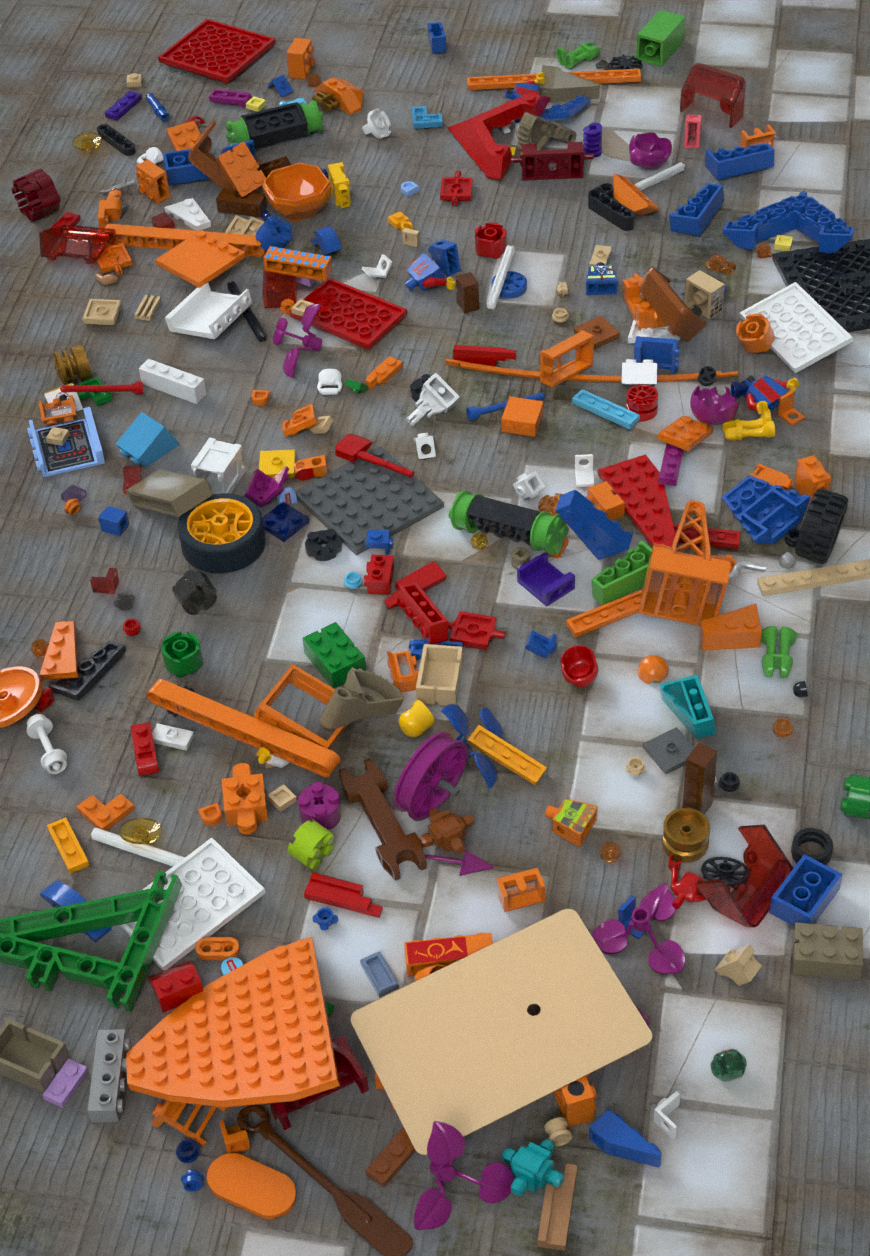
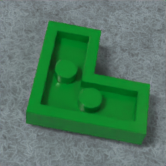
M97 376L77 385L104 384ZM77 392L80 401L91 397L96 406L112 400L110 392Z

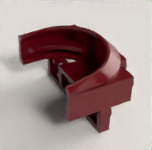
M344 1036L332 1039L340 1086L295 1101L269 1103L274 1120H279L284 1131L292 1127L287 1118L289 1113L353 1083H356L361 1094L369 1091L367 1076Z

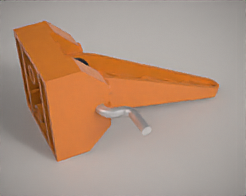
M688 501L672 547L653 543L638 613L700 626L702 620L718 616L728 580L735 579L741 569L765 573L767 565L742 561L734 565L730 572L731 560L729 558L715 555L710 556L705 506L699 501ZM695 513L698 518L693 519L690 515ZM693 526L700 533V537L690 540L682 531ZM681 538L685 544L678 547ZM700 542V549L695 544ZM690 547L697 555L683 553L680 551H683Z

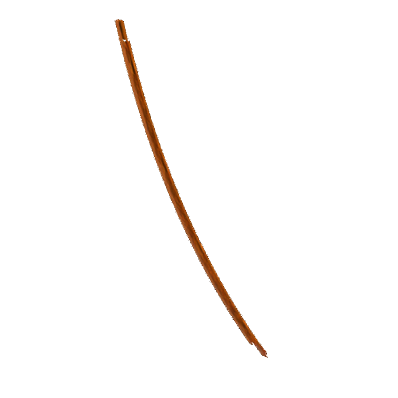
M447 358L445 360L446 365L459 367L460 364V368L540 379V372L487 366ZM716 371V378L738 376V371L726 373ZM699 373L657 375V382L698 380ZM576 374L565 381L621 382L622 376Z

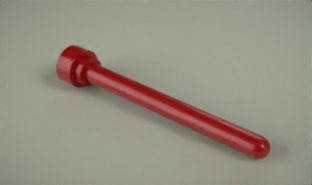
M135 381L131 385H63L60 387V391L132 392L135 395H143L142 381Z

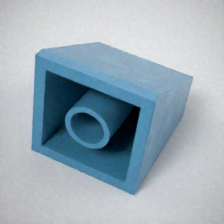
M143 412L138 415L116 442V445L120 448L119 452L124 457L130 456L132 462L136 465L141 464L144 467H148L180 444L163 425Z

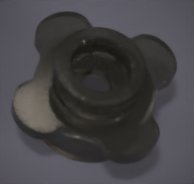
M119 593L117 600L113 603L114 606L122 611L131 609L135 596Z

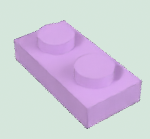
M67 1059L43 1093L44 1100L64 1108L89 1072L88 1068L71 1059Z

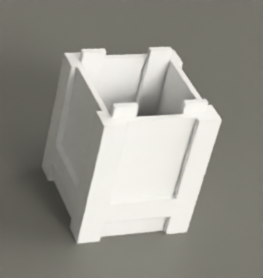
M209 437L191 464L194 477L206 479L211 486L212 494H231L245 473V466H243L241 455L242 445L221 442Z

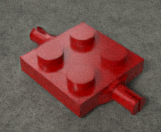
M458 170L453 177H442L440 200H452V206L454 204L457 206L458 201H471L473 178L461 177V171L458 172Z
M459 611L458 617L454 622H448V629L452 630L451 642H463V646L484 650L488 649L493 637L505 639L506 631L495 630L497 617Z

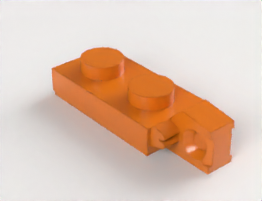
M391 356L386 358L367 376L368 378L365 380L366 385H368L367 389L372 390L378 384L384 385L403 368V362Z

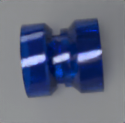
M745 380L740 383L738 381L731 382L732 397L736 399L741 396L746 397L749 387L745 384Z

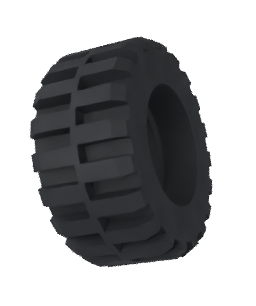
M822 488L817 489L809 505L796 544L795 553L799 557L820 564L827 563L849 500L846 496Z

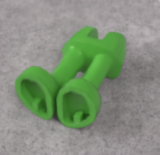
M591 42L582 43L571 52H567L565 48L560 47L556 50V57L561 65H565L566 69H570L584 59L591 61L596 58L600 53V48Z
M776 626L766 627L762 630L761 642L766 644L767 648L766 654L761 660L765 676L772 677L774 669H780V677L787 678L793 665V659L789 656V647L796 642L797 633L789 627H781L779 633L780 654H776L778 629Z

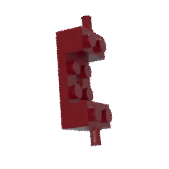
M567 142V149L543 151H537V144H521L520 157H511V163H520L522 167V181L583 178L584 160H593V153L584 154L583 142ZM550 163H556V164H557V165L554 166V167H550V166H549Z

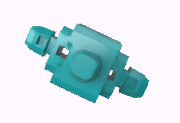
M545 1139L539 1145L530 1142L527 1148L521 1146L518 1151L512 1148H506L503 1151L502 1159L511 1165L512 1174L515 1175L514 1181L511 1184V1192L514 1195L521 1196L527 1189L536 1193L539 1187L544 1189L546 1183L554 1187H561L564 1182V1175L555 1169L554 1161L551 1160L555 1147L553 1141Z

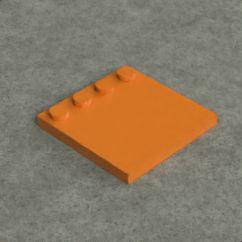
M200 230L155 259L157 266L200 288L246 258L244 251Z

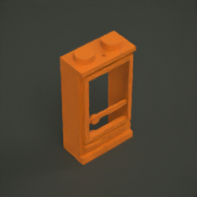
M580 330V333L554 345L550 349L542 350L540 352V382L554 387L593 366L594 335ZM576 348V359L561 366V356ZM558 358V362L556 364V367L558 368L554 370L553 363L554 360Z

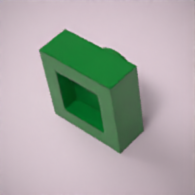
M346 379L345 385L350 387V391L360 393V390L367 391L368 385Z

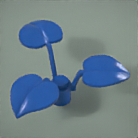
M450 704L445 706L440 712L449 719L460 734L455 740L464 742L468 750H470V745L467 743L468 740L461 739L469 733L468 719L458 705ZM488 708L481 709L480 717L486 726L485 729L500 738L503 735L501 724ZM480 752L468 753V757L474 756L488 788L491 789L497 779V771L494 764L485 754L482 755Z

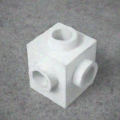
M536 471L530 474L526 472L517 477L518 481L513 484L517 495L522 500L528 497L533 499L545 487Z

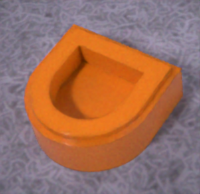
M253 390L251 395L252 403L256 406L267 404L270 398V391Z
M218 803L198 809L201 820L205 825L214 826L222 820V813Z

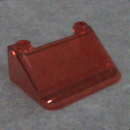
M65 225L39 231L40 256L47 257V260H56L57 256L84 258L86 264H93L100 258L116 231L110 228Z

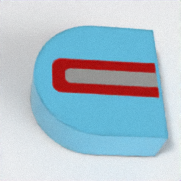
M237 957L225 959L221 965L223 976L242 966V961Z

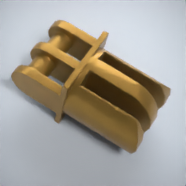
M321 91L312 96V100L317 101L318 106L322 107L323 112H329L331 108L334 109L341 104L337 98L333 97V93L327 94Z

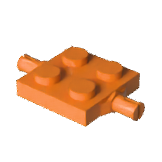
M105 240L102 242L103 248L93 251L94 258L102 274L116 270L117 275H122V268L133 265L123 243L109 245V242Z

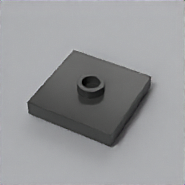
M677 727L643 743V749L665 775L686 765V758L695 748Z

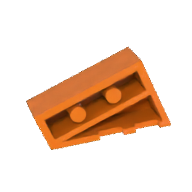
M756 604L701 621L700 642L702 651L760 648L762 630Z

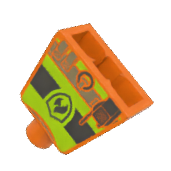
M565 799L560 808L548 805L545 817L553 819L552 831L555 834L581 848L597 820L598 806Z

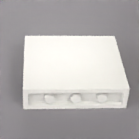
M206 283L200 288L197 287L165 317V320L171 332L216 339L253 302L249 289H246L237 296L213 292L210 289L209 283Z

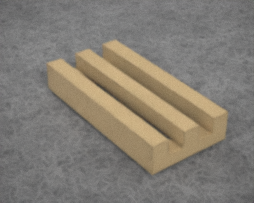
M145 295L134 314L135 319L151 321L161 303V297L157 296L155 298V296L151 295L149 298V295Z

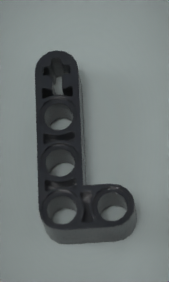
M604 183L590 190L588 193V208L624 231L634 229L635 214L632 210L613 199L614 187L612 184Z

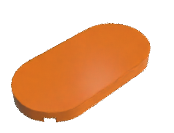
M238 1153L221 1155L208 1168L207 1182L211 1192L216 1197L258 1217L268 1220L276 1219L275 1217L288 1214L295 1205V1185L287 1175Z

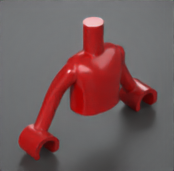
M674 855L669 857L668 868L672 871L670 887L673 894L677 896L672 903L675 909H679L684 901L691 903L701 902L717 894L723 896L729 894L731 886L722 885L699 894L704 887V880L696 874L686 872L682 879L678 881V871L681 868L682 860L673 862Z

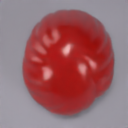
M574 645L566 649L561 655V670L564 679L568 683L582 688L590 685L597 678L599 669L591 648L584 645Z

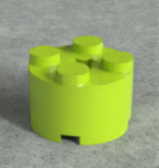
M308 820L293 835L296 839L293 844L289 843L287 852L307 868L314 871L321 864V859L325 855L327 857L330 856L335 846L332 843L335 836L315 820H312V822Z

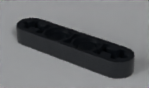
M101 124L97 127L98 136L126 156L136 153L135 144L108 124Z

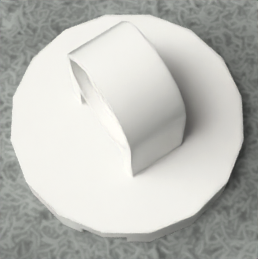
M379 108L370 111L367 118L368 124L362 127L365 135L372 132L379 139L389 136L391 130L389 131L391 123L386 113L379 111Z

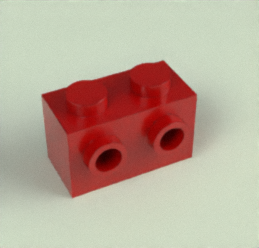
M371 554L370 562H367L366 565L368 575H364V586H367L368 594L390 595L395 569L394 555Z

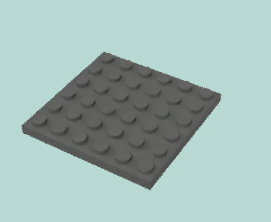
M381 446L368 452L383 460L404 467ZM359 458L355 462H349L295 491L297 500L327 529H334L336 534L340 536L341 542L356 556L370 549L366 548L367 530H389L391 537L444 508V502L415 476L412 478L403 476L400 473Z

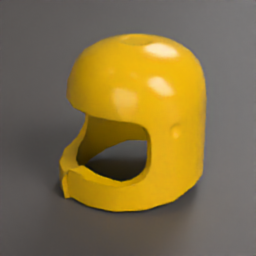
M420 700L413 702L411 708L403 712L399 717L400 729L404 734L412 738L419 737L435 723L432 713Z

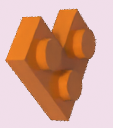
M122 794L106 805L91 795L76 806L77 811L96 828L108 831L135 810L134 804Z

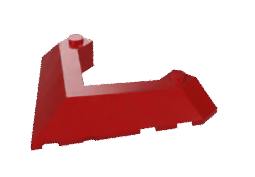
M526 94L447 128L488 179L502 180L511 165V157L513 156L510 146L495 143L490 134L492 129L510 125L511 121L517 118L521 120L525 112L540 117L551 98L542 95Z

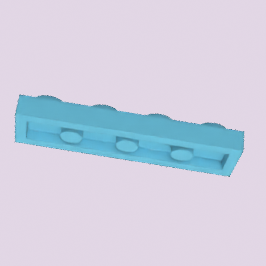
M583 389L572 398V404L627 429H631L640 420L639 414Z

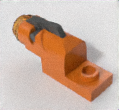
M118 188L111 189L107 200H100L98 223L100 231H103L104 227L109 224V221L119 220L122 211L126 210L124 195Z

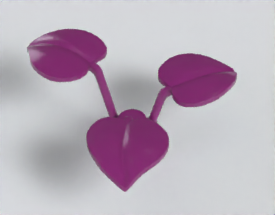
M311 304L304 311L301 321L302 329L309 334L308 336L305 335L304 338L285 331L288 323L285 318H280L276 324V330L273 334V343L275 345L281 343L285 334L302 340V344L305 346L293 347L291 351L287 352L283 362V370L289 377L294 378L299 350L311 351L312 349L319 351L321 349L322 339L309 331L321 307L319 304Z
M666 883L650 891L641 900L639 908L632 912L633 921L629 922L626 932L621 922L607 920L598 925L591 933L601 952L616 954L627 947L626 936L630 935L633 927L641 932L647 931L656 948L648 956V963L652 970L660 974H677L682 972L685 967V955L680 945L672 940H666L659 946L650 927L651 921L654 918L658 921H665L671 918L676 911L672 906L675 899Z
M434 1121L427 1145V1155L431 1161L430 1172L437 1177L435 1183L438 1184L440 1193L436 1189L430 1188L421 1195L415 1209L414 1228L416 1230L438 1228L449 1219L452 1205L448 1198L443 1197L445 1190L442 1181H451L457 1175L477 1185H481L478 1194L483 1201L497 1203L504 1200L511 1193V1184L514 1181L511 1170L502 1163H491L483 1170L481 1175L482 1181L457 1171L452 1165L453 1158H458L463 1154L465 1148L464 1137L453 1126L444 1122Z

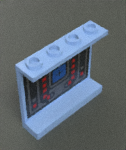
M90 407L83 408L85 419L37 430L34 429L33 421L29 420L30 427L27 430L29 438H32L30 439L32 449H35L33 450L34 458L38 460L35 461L37 470L42 471L43 478L105 463ZM52 427L69 430V437L63 446L47 443L46 437Z

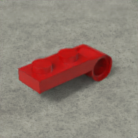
M150 722L130 726L139 777L159 773Z

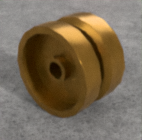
M679 808L670 812L663 823L662 844L665 853L669 857L674 855L673 860L679 861L681 859V862H694L700 860L706 854L710 836V822L707 817L700 811L692 808Z

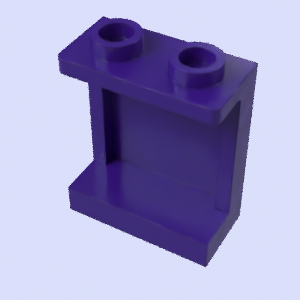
M545 552L517 569V582L546 607L575 589V575L571 572L566 575L560 572L548 562V554Z

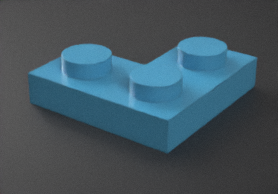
M426 106L412 107L413 129L443 127L442 113L427 114Z

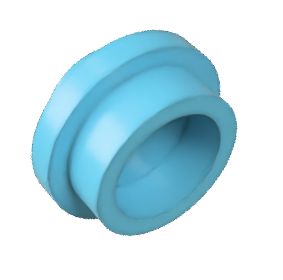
M349 572L344 578V585L350 589L358 588L363 583L362 577L357 572Z

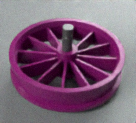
M446 731L438 732L428 738L412 755L399 777L394 792L395 807L401 812H408L409 817L414 821H422L429 817L430 810L438 809L450 795L457 797L460 790L456 786L463 774L468 758L467 745L460 740H454L453 736Z

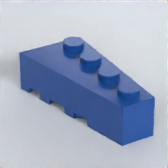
M768 143L748 145L746 149L738 146L734 147V150L720 148L718 152L705 150V167L717 180H724L727 177L739 176L744 173H753L757 170H766L774 167L775 150Z
M708 183L696 193V197L688 199L685 206L681 205L677 208L678 211L676 213H671L669 215L671 231L700 236L724 202L723 185Z
M573 490L560 496L555 511L598 560L629 549L633 534L629 531L625 532L620 528L621 525L617 521L613 522L607 518V514L604 511L593 507V503L581 493Z

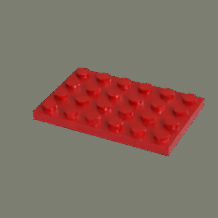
M329 277L303 299L321 305L311 326L368 350L407 315V309ZM292 310L289 311L290 317L302 321L301 316L293 314Z

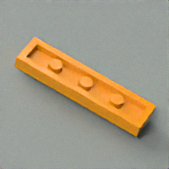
M480 725L477 726L468 738L467 743L534 786H536L547 770L546 766Z

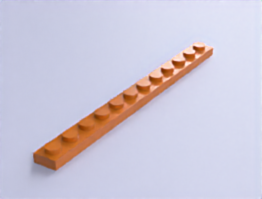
M640 69L571 72L576 77L586 78L598 84L641 82ZM537 74L467 77L468 90L472 91L514 88L517 83L537 79Z

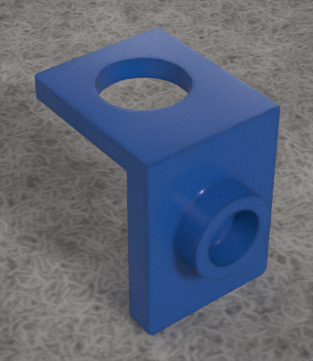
M284 74L272 79L267 86L268 88L275 86L281 97L293 92Z
M633 895L618 910V921L624 925L625 931L629 927V922L633 921L632 912L635 910L636 897ZM632 929L630 934L640 939L647 931L641 932Z

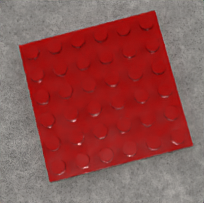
M205 19L162 53L158 60L166 65L229 83L276 44L275 38L211 19Z

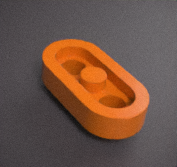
M204 937L195 945L196 954L201 960H225L230 957H237L240 952L238 941L232 937Z

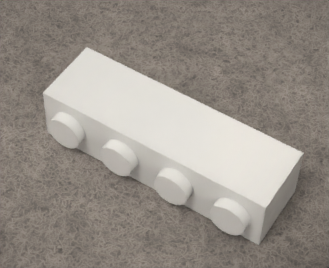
M148 359L139 368L143 385L195 404L206 395L204 378Z

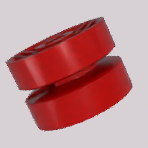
M638 384L629 388L627 391L626 409L639 414V421L653 419L658 413V391L646 384Z

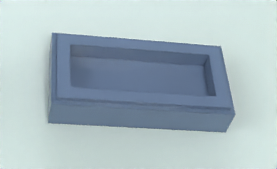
M380 951L360 960L363 970L379 997L399 989V984Z

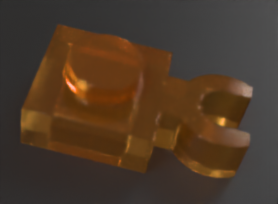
M713 254L705 262V267L717 272L723 270L728 275L731 274V269L736 270L735 263L728 262L727 258L717 254Z

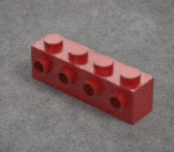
M417 582L399 586L398 606L405 612L406 617L410 618L414 627L421 632L422 637L429 644H438L448 640V620Z

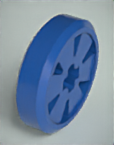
M508 271L499 297L516 298L524 294L527 290L526 277L521 273ZM496 275L492 279V286L495 281Z

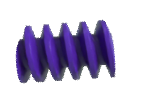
M591 123L583 129L584 154L593 153V157H599L602 154V125Z

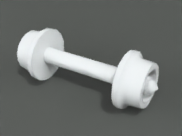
M43 714L33 715L27 721V734L30 738L40 739L46 753L40 761L42 767L50 774H58L67 767V754L64 750L53 749L47 736L52 731V722Z

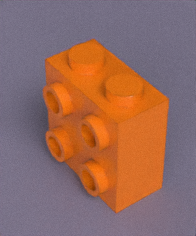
M150 160L136 165V176L139 182L138 188L141 193L158 204L170 198L166 171Z
M510 396L501 418V432L536 437L544 415V401Z

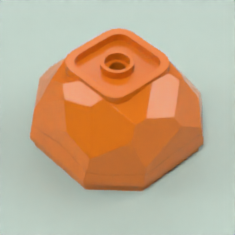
M296 163L271 171L262 186L265 196L274 210L288 218L291 222H298L316 216L317 212L328 202L332 188L330 181L318 166L304 163Z

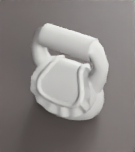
M157 147L149 148L145 154L137 159V163L144 162L143 159L146 158L156 165L164 160L163 154Z
M337 369L322 370L318 376L317 389L321 395H338L342 390L341 372ZM322 386H338V388H322Z

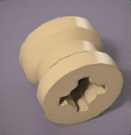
M562 1117L554 1118L544 1125L545 1132L549 1134V1140L554 1142L555 1147L563 1146L572 1139L571 1132L567 1130V1120Z

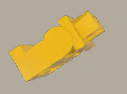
M343 163L327 165L328 177L332 186L331 194L335 200V205L341 208L349 207L351 203L349 179L344 174Z

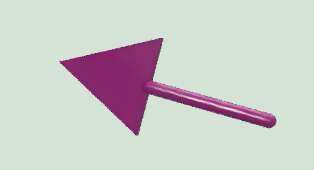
M467 850L463 860L425 854L426 859L462 864L459 876L494 868Z

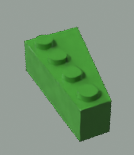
M641 541L638 543V547L635 549L631 548L624 558H618L614 561L615 565L605 568L592 578L593 598L601 605H604L642 588L652 548Z

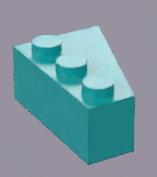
M698 674L659 685L661 698L696 739L716 734L714 718Z

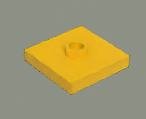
M295 450L260 451L259 470L273 478L287 466L289 468L288 478H295Z

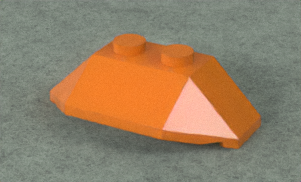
M329 78L314 89L315 93L321 91L327 94L333 93V97L337 98L341 103L337 107L349 115L362 110L363 90L346 79Z
M613 175L614 198L619 203L640 216L659 209L625 176Z

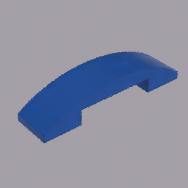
M57 880L40 893V896L53 907L87 902L75 890ZM107 927L84 933L96 943L112 928Z

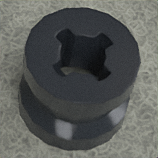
M710 366L701 368L698 382L702 386L707 387L714 383L716 378L714 368Z

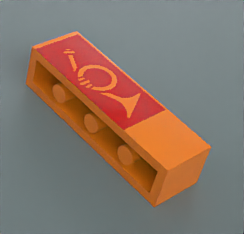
M477 933L466 936L457 935L448 938L437 937L429 940L404 942L407 977L415 976L419 970L436 964L448 966L493 944L492 933Z

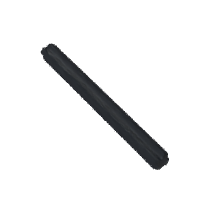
M234 281L227 283V288L231 295L239 296L242 294ZM248 307L242 314L258 341H266L267 338L263 328L251 308Z

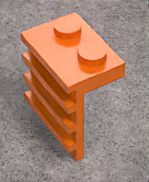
M164 1100L163 1103H157L151 1113L154 1115L151 1121L152 1125L159 1128L163 1122H166L203 1147L207 1141L202 1139L200 1135L215 1109L218 1108L224 1112L227 1108L211 1106L196 1133H193L188 1128L202 1105H195L184 1126L176 1121L187 1103L171 1102L168 1100Z

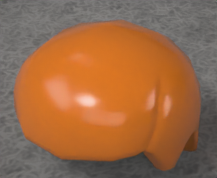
M649 655L640 662L637 674L647 684H650L652 681L660 683L668 676L669 666L664 658Z

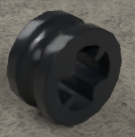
M790 529L786 532L785 542L788 546L796 547L800 530Z

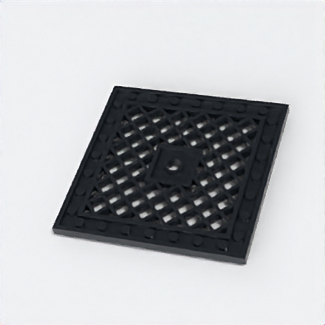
M870 239L847 242L836 253L831 254L819 252V247L772 254V260L786 287L796 282L819 305H823L821 307L847 332L870 329V267H868L870 266Z

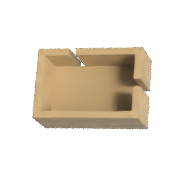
M424 644L416 684L417 700L430 705H435V702H438V705L444 706L457 704L463 668V647Z

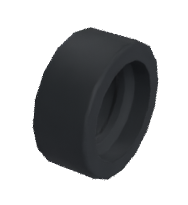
M805 828L794 836L791 853L796 863L799 862L804 854L824 865L830 862L833 842L827 833L816 828ZM805 842H814L821 845L825 851L820 855H809L804 853L799 846Z

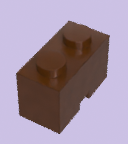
M471 272L456 276V287L458 289V292H456L457 304L464 314L479 310L478 281Z

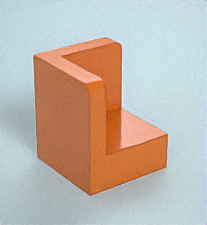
M224 1120L219 1121L227 1153H241L251 1150L246 1130H241L238 1125L225 1128Z

